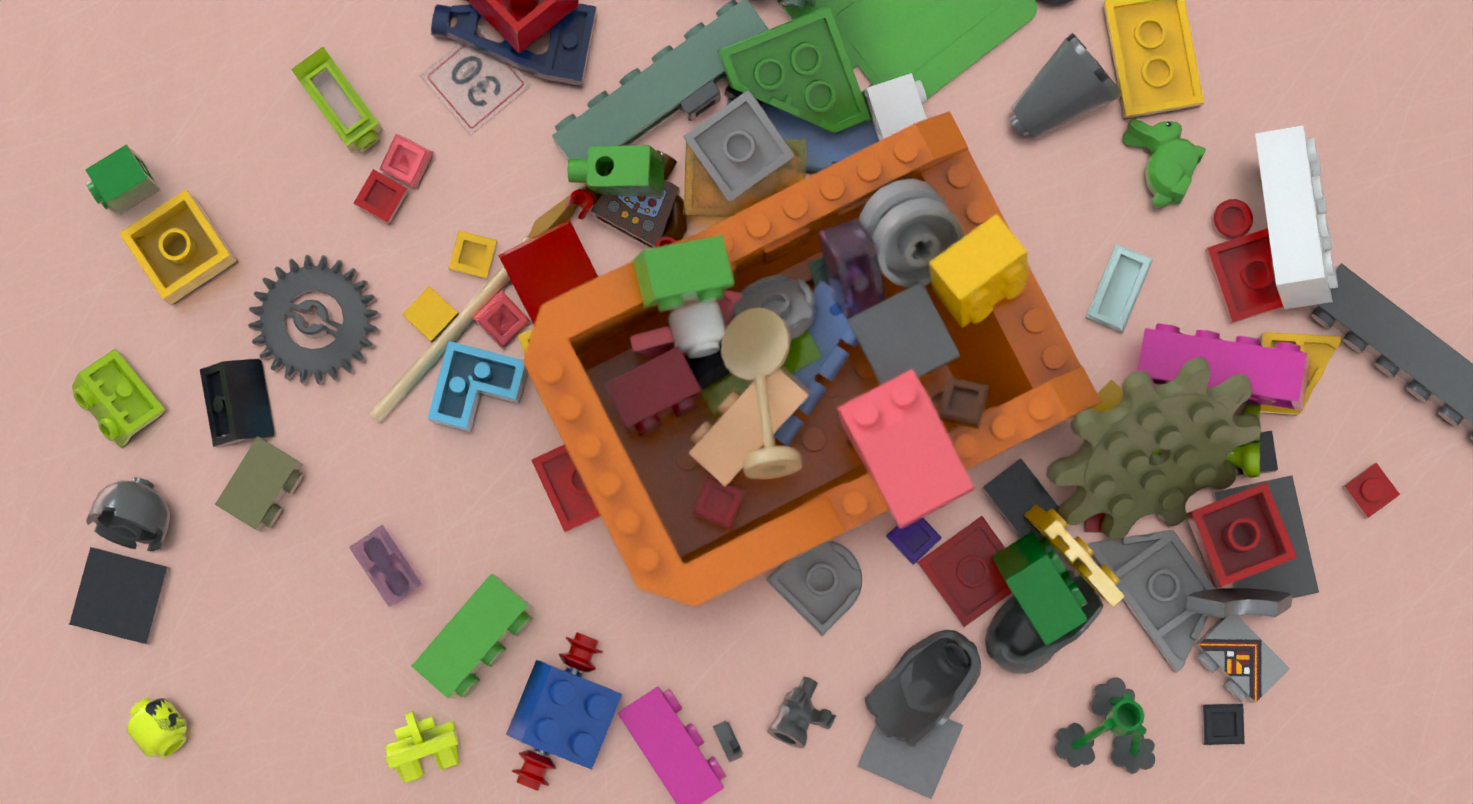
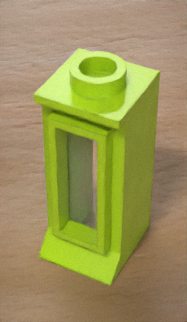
M323 46L291 69L351 153L357 148L362 152L379 140L380 137L377 134L383 128Z

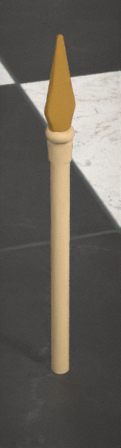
M570 195L536 219L529 235L522 238L521 243L570 219L578 206L577 204H572L568 209L565 208ZM504 266L500 268L369 412L378 423L381 424L444 355L448 341L455 342L474 322L472 318L511 281Z

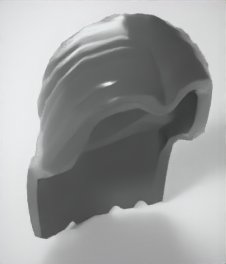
M1067 570L1088 603L1081 607L1088 620L1047 646L1013 595L1002 605L987 627L985 645L990 658L1000 668L1013 674H1027L1040 669L1051 660L1056 652L1082 635L1098 617L1103 609V603L1099 596L1094 594V589L1081 576L1075 577L1074 572Z
M942 630L910 647L894 669L865 697L866 706L870 714L875 716V723L883 734L888 738L896 737V740L906 741V745L910 747H916L941 727L962 703L981 674V661L976 645L960 632Z

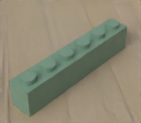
M735 0L726 3L716 12L717 19L707 26L701 22L686 32L684 35L686 41L674 49L669 45L660 50L652 57L654 63L642 72L639 68H636L626 74L619 81L622 85L611 94L603 91L595 96L587 104L590 109L580 116L576 117L574 114H571L561 120L555 126L557 132L552 135V138L567 161L570 158L588 159V149L591 146H629L681 110L680 103L712 80L716 85L727 76L717 50L769 30L749 1L742 0L737 3Z

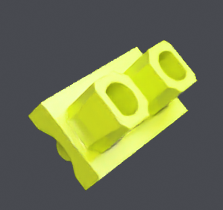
M414 711L405 714L408 725L394 730L397 741L385 745L387 753L385 759L389 769L395 767L404 783L424 775L419 758L433 754L439 769H446L459 763L457 752L458 737L454 722L450 721L436 726L432 716L418 721Z

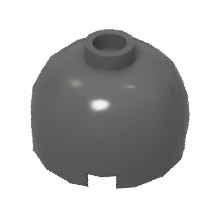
M135 477L131 481L121 480L103 488L96 496L86 522L88 525L92 522L96 523L94 532L113 543L136 549V542L149 544L147 551H155L161 549L170 523V512L162 495L154 490L155 486L148 480Z

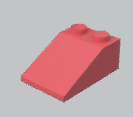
M913 369L838 407L840 421L900 529L974 490V486L932 402Z

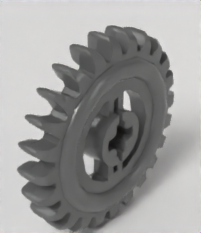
M305 255L304 266L300 268L296 261L290 258L289 273L275 266L278 280L275 282L266 277L262 279L269 289L268 293L254 292V296L263 304L262 306L249 307V311L259 316L260 320L249 323L248 327L252 330L261 331L262 334L254 338L252 343L254 345L267 346L259 355L261 359L275 357L271 365L272 371H277L286 365L284 377L287 380H290L298 371L301 384H306L310 375L314 374L317 384L322 385L325 373L327 372L334 381H338V368L342 367L348 373H352L353 367L350 362L352 358L360 362L365 361L360 348L374 347V344L366 338V335L377 333L379 329L369 324L368 320L378 317L379 312L367 309V306L373 303L376 297L372 294L362 296L363 291L368 286V282L362 280L353 284L357 270L352 268L343 275V262L341 260H337L330 269L328 258L325 255L321 256L318 266L314 265L309 255ZM315 291L326 293L333 297L341 307L343 323L339 324L333 321L329 309L317 300H305L299 305L293 303V301L304 293ZM294 309L305 315L307 313L313 315L318 310L317 315L322 318V321L338 330L336 332L321 323L319 325L313 323L308 328L309 323L304 320V317L299 313L291 312V310ZM286 316L293 318L296 328L309 338L317 339L329 334L336 337V339L322 348L310 349L301 347L292 340L287 332Z

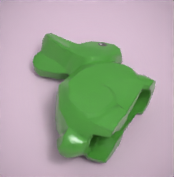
M1131 119L1127 124V131L1123 134V142L1128 146L1147 147L1151 151L1145 167L1147 187L1153 194V206L1160 209L1168 206L1169 203L1181 204L1192 181L1191 177L1196 165L1200 163L1206 148L1194 145L1187 139L1180 138L1182 125L1178 122L1163 121L1150 126L1140 120Z

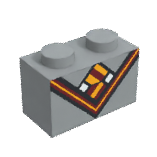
M1238 615L1221 618L1194 644L1200 651L1196 658L1211 673L1218 670L1228 680L1224 685L1226 689L1241 703L1245 699L1250 703H1256L1290 669Z

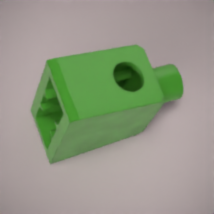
M650 145L591 146L588 149V159H569L567 167L568 181L570 183H587L588 188L600 195L663 197L665 157ZM614 167L613 171L608 175L609 170Z

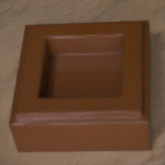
M948 377L938 413L940 420L979 429L989 393V386Z

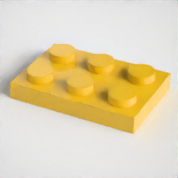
M1105 0L1103 6L1118 87L1122 93L1120 98L1124 119L1203 105V93L1185 0Z

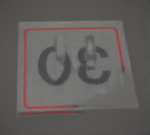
M481 26L477 27L476 32L480 37L492 40ZM461 42L420 75L470 135H473L531 86L515 66Z

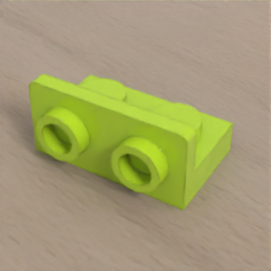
M113 349L79 372L72 385L73 396L78 405L93 414L98 421L101 433L108 440H114L120 448L128 443L132 435L160 417L165 410L116 349Z

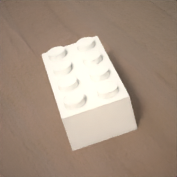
M1303 125L1256 133L1255 137L1275 281L1284 309L1333 302L1331 289L1338 288V280L1331 251H1328L1333 250L1325 214L1327 212L1325 192L1322 189L1320 178L1322 170L1315 138L1307 139Z

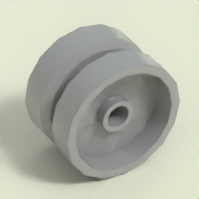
M916 179L895 181L879 189L867 201L859 218L858 231L862 242L870 255L874 257L883 275L894 284L912 287L920 282L923 285L931 283L929 262L964 238L960 222L947 207L939 192L929 183Z

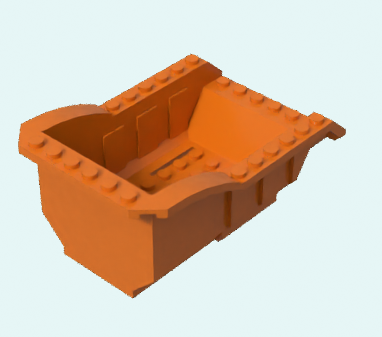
M949 111L914 123L695 235L688 236L672 244L723 235L734 284L726 291H734L740 294L749 284L760 278L773 275H787L788 280L797 281L796 278L805 281L814 291L815 286L808 263L848 251L859 292L845 297L862 307L861 313L910 288L894 284L883 275L874 257L870 255L864 246L858 231L860 214L867 201L879 189L895 181L916 179L929 183L939 192L947 207L960 222L964 237L995 214L1001 218L1008 228L1009 226ZM632 261L541 305L523 363L638 589L697 607L889 510L852 442L847 443L850 439L841 424L838 407L877 388L880 384L859 343L854 348L841 339L837 346L849 353L850 356L832 382L818 373L814 380L827 388V390L809 416L798 408L792 413L793 416L804 422L789 446H787L796 449L801 455V469L783 477L753 479L746 477L742 468L728 483L746 491L731 529L693 515V509L707 475L715 477L689 454L690 449L695 444L690 440V437L705 421L713 425L722 415L717 409L733 390L740 395L750 383L730 372L706 389L702 390L700 387L703 398L697 400L698 408L680 418H676L675 414L672 413L660 419L662 425L660 428L642 437L639 436L637 431L629 435L604 383L655 358L642 354L635 355L630 338H632V335L667 326L670 328L668 317L670 312L673 311H659L658 306L644 308ZM1029 265L1027 285L1018 295L1011 299L1004 297L993 305V311L984 320L976 324L971 321L963 328L934 294L932 284L924 285L960 353L959 358L918 378L929 399L944 392L948 377L989 386V393L979 429L941 420L966 471L1075 416L1079 412L1102 403L1084 367L1081 366ZM675 345L670 346L667 351L675 348ZM943 394L930 400L937 414L939 413ZM774 438L775 446H786Z

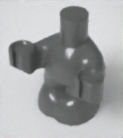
M803 677L799 688L794 687L792 691L785 695L784 701L779 706L777 717L767 730L771 736L788 745L804 748L808 738L806 731L810 723L825 729L831 728L836 715H832L831 711L827 709L817 710L811 701L818 685L816 681Z

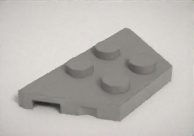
M1174 530L1089 543L1088 546L1094 552L1092 555L1099 567L1105 564L1120 579L1116 587L1124 594V602L1175 672L1180 671L1209 616L1188 611L1186 609L1187 595L1198 591L1216 589Z

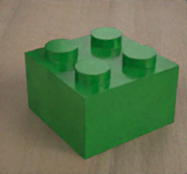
M1031 531L992 556L1004 580L1046 646L1088 620L1081 607L1088 603L1047 538L1039 542L1034 532Z

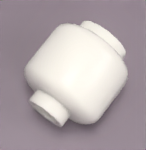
M698 298L684 300V306L670 312L668 323L675 347L679 346L682 353H687L689 358H701L712 355L720 350L719 345L722 343L726 328L719 304L716 302L699 304Z

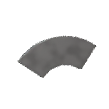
M1252 588L1209 589L1187 595L1186 609L1190 612L1219 618L1244 614L1276 617L1291 608L1292 594Z

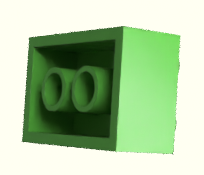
M491 573L411 667L447 698L455 699L457 695L465 698L480 681L476 673L485 664L492 667L506 651L502 643L511 633L514 636H519L533 618L528 613L533 607L498 576Z

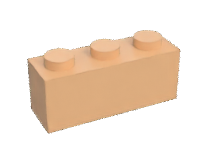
M784 365L775 374L765 378L773 434L804 402L811 392ZM748 381L750 383L749 386L740 395L733 390L717 408L722 415L716 422L711 425L705 421L690 437V440L695 444L690 449L689 454L724 486L743 468L745 457L753 451L759 450L764 445L755 381Z

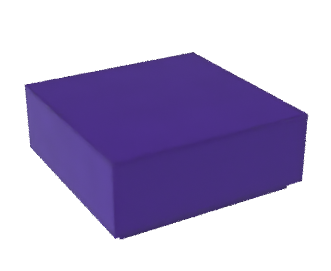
M923 517L901 529L897 525L885 536L912 566L942 539Z

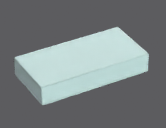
M1116 244L1085 319L1123 333L1153 259Z

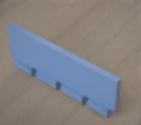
M728 98L727 105H728L730 102H732L733 100H731L730 98ZM765 102L762 105L763 110L794 154L801 156L798 171L816 174L831 166L832 163H837L879 142L874 125L869 121H863L833 133ZM792 159L780 167L790 169Z
M820 281L813 291L817 309L814 321L803 334L790 340V350L783 364L811 390L809 396L798 407L799 410L808 416L827 390V388L814 380L818 373L832 382L850 356L849 353L837 346L841 339L854 348L857 346L858 341L847 320L859 314L862 310V307L823 281ZM833 304H839L842 307V313L839 316H833L830 313V307ZM791 415L773 436L786 446H789L804 422Z

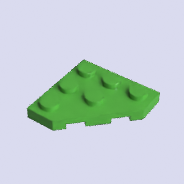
M828 6L717 50L729 84L735 90L742 93L750 90L756 99L833 133L871 119L831 8Z

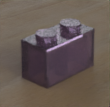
M856 218L819 231L831 295L846 320L885 301L875 243L859 220Z

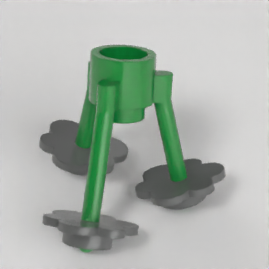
M1111 678L1107 681L1106 685L1099 684L1094 689L1096 698L1091 702V710L1097 716H1104L1105 721L1086 734L1083 727L1078 723H1072L1067 729L1061 728L1056 733L1059 742L1055 745V752L1061 759H1067L1068 764L1073 768H1077L1081 764L1090 765L1094 761L1095 753L1092 750L1094 739L1109 730L1118 736L1113 741L1115 749L1111 753V761L1115 766L1125 767L1127 772L1135 774L1140 768L1150 769L1155 764V756L1152 753L1155 744L1151 739H1144L1146 728L1142 725L1144 722L1143 709L1140 704L1134 701V691L1126 689L1124 681L1120 678Z

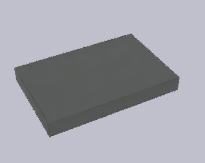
M1292 475L1213 492L1214 502L1267 482L1297 555L1295 559L1233 582L1234 588L1291 593L1292 598L1319 593Z

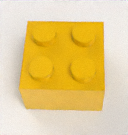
M187 189L119 233L161 298L170 305L237 262L196 198Z
M995 214L929 262L932 291L962 328L971 321L974 324L979 323L993 311V305L1004 297L1007 299L1015 297L1026 287V281L1028 280V251L1001 218Z

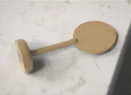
M752 308L738 314L727 326L721 346V354L725 366L735 376L747 381H755L765 448L753 451L744 459V475L753 479L783 477L797 472L802 467L801 455L796 449L787 446H775L765 378L775 374L784 364L790 350V333L786 322L776 312L765 308Z

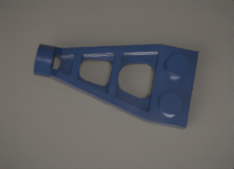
M579 3L578 7L555 24L551 30L548 49L543 54H535L526 49L518 53L506 40L495 42L480 37L476 31L479 20L484 17L472 5H454L451 7L436 4L432 18L431 35L454 39L540 78L582 86L597 6ZM452 18H457V24L451 27Z

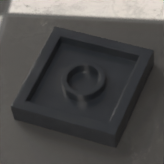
M90 547L69 624L149 645L170 567Z

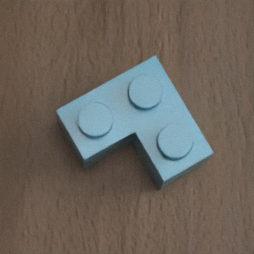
M448 341L428 419L433 423L471 432L481 394L519 404L528 372L523 360Z

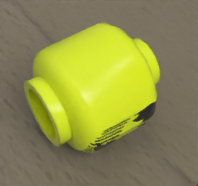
M144 698L130 710L129 713L132 717L127 724V733L146 756L154 757L159 755L162 759L177 751L186 741L184 734L187 730V722L169 700L159 698L151 701L149 698Z

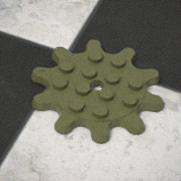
M1195 357L1187 361L1175 379L1162 385L1154 384L1149 373L1144 370L1128 375L1122 383L1123 399L1116 407L1106 412H1098L1093 409L1083 410L1071 420V430L1083 438L1084 442L1076 453L1055 460L1046 471L1047 478L1059 487L1077 485L1073 495L1060 505L1058 514L1068 524L1078 525L1095 514L1105 513L1100 528L1106 536L1113 540L1125 537L1135 522L1146 515L1156 513L1159 520L1169 526L1180 524L1186 517L1185 506L1190 496L1206 487L1226 489L1235 482V468L1230 461L1226 460L1228 454L1236 447L1256 440L1261 434L1260 420L1255 414L1234 415L1236 409L1252 394V385L1249 377L1245 374H1237L1218 386H1207L1211 372L1209 362L1203 357ZM1157 449H1160L1162 453L1161 456H1158L1157 453L1151 455Z

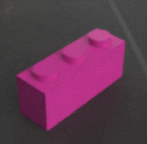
M657 686L617 714L675 803L701 804L724 789L721 780L727 776L714 756L708 760L704 757L699 746L705 742L692 723L684 726L676 714L682 707L671 690L668 689L662 692L659 686Z

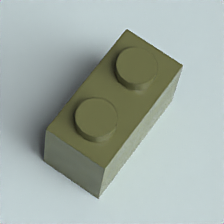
M257 436L215 505L255 530L261 532L264 526L271 528L282 511V507L278 504L286 491L292 494L302 480L304 474L299 470L303 463Z

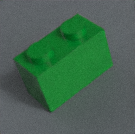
M127 144L85 169L91 181L86 183V186L98 204L101 203L106 210L111 207L120 215L161 190L142 158Z

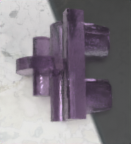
M384 525L379 526L349 547L389 607L423 585Z

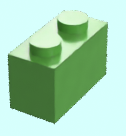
M723 235L642 250L633 259L644 308L658 306L659 311H669L684 306V300L698 298L699 304L714 302L722 299L723 293L734 284Z

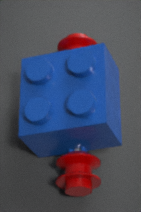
M576 632L574 639L566 637V640L571 644L569 652L559 653L562 662L571 668L566 667L564 671L536 659L506 735L534 747L533 750L537 751L526 750L519 752L518 755L524 760L521 769H512L513 773L519 775L516 780L517 783L539 791L541 784L550 785L544 779L546 771L556 769L552 759L544 756V754L548 756L553 754L592 770L622 696L619 692L581 677L583 673L578 672V670L585 673L596 670V667L591 663L593 654H600L603 651L596 649L598 640Z

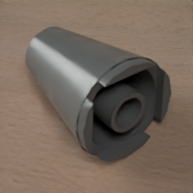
M1073 32L1064 39L1010 108L1014 116L1009 120L1023 137L1030 133L1036 139L1122 95L1117 85L1098 61L1086 51L1087 48Z

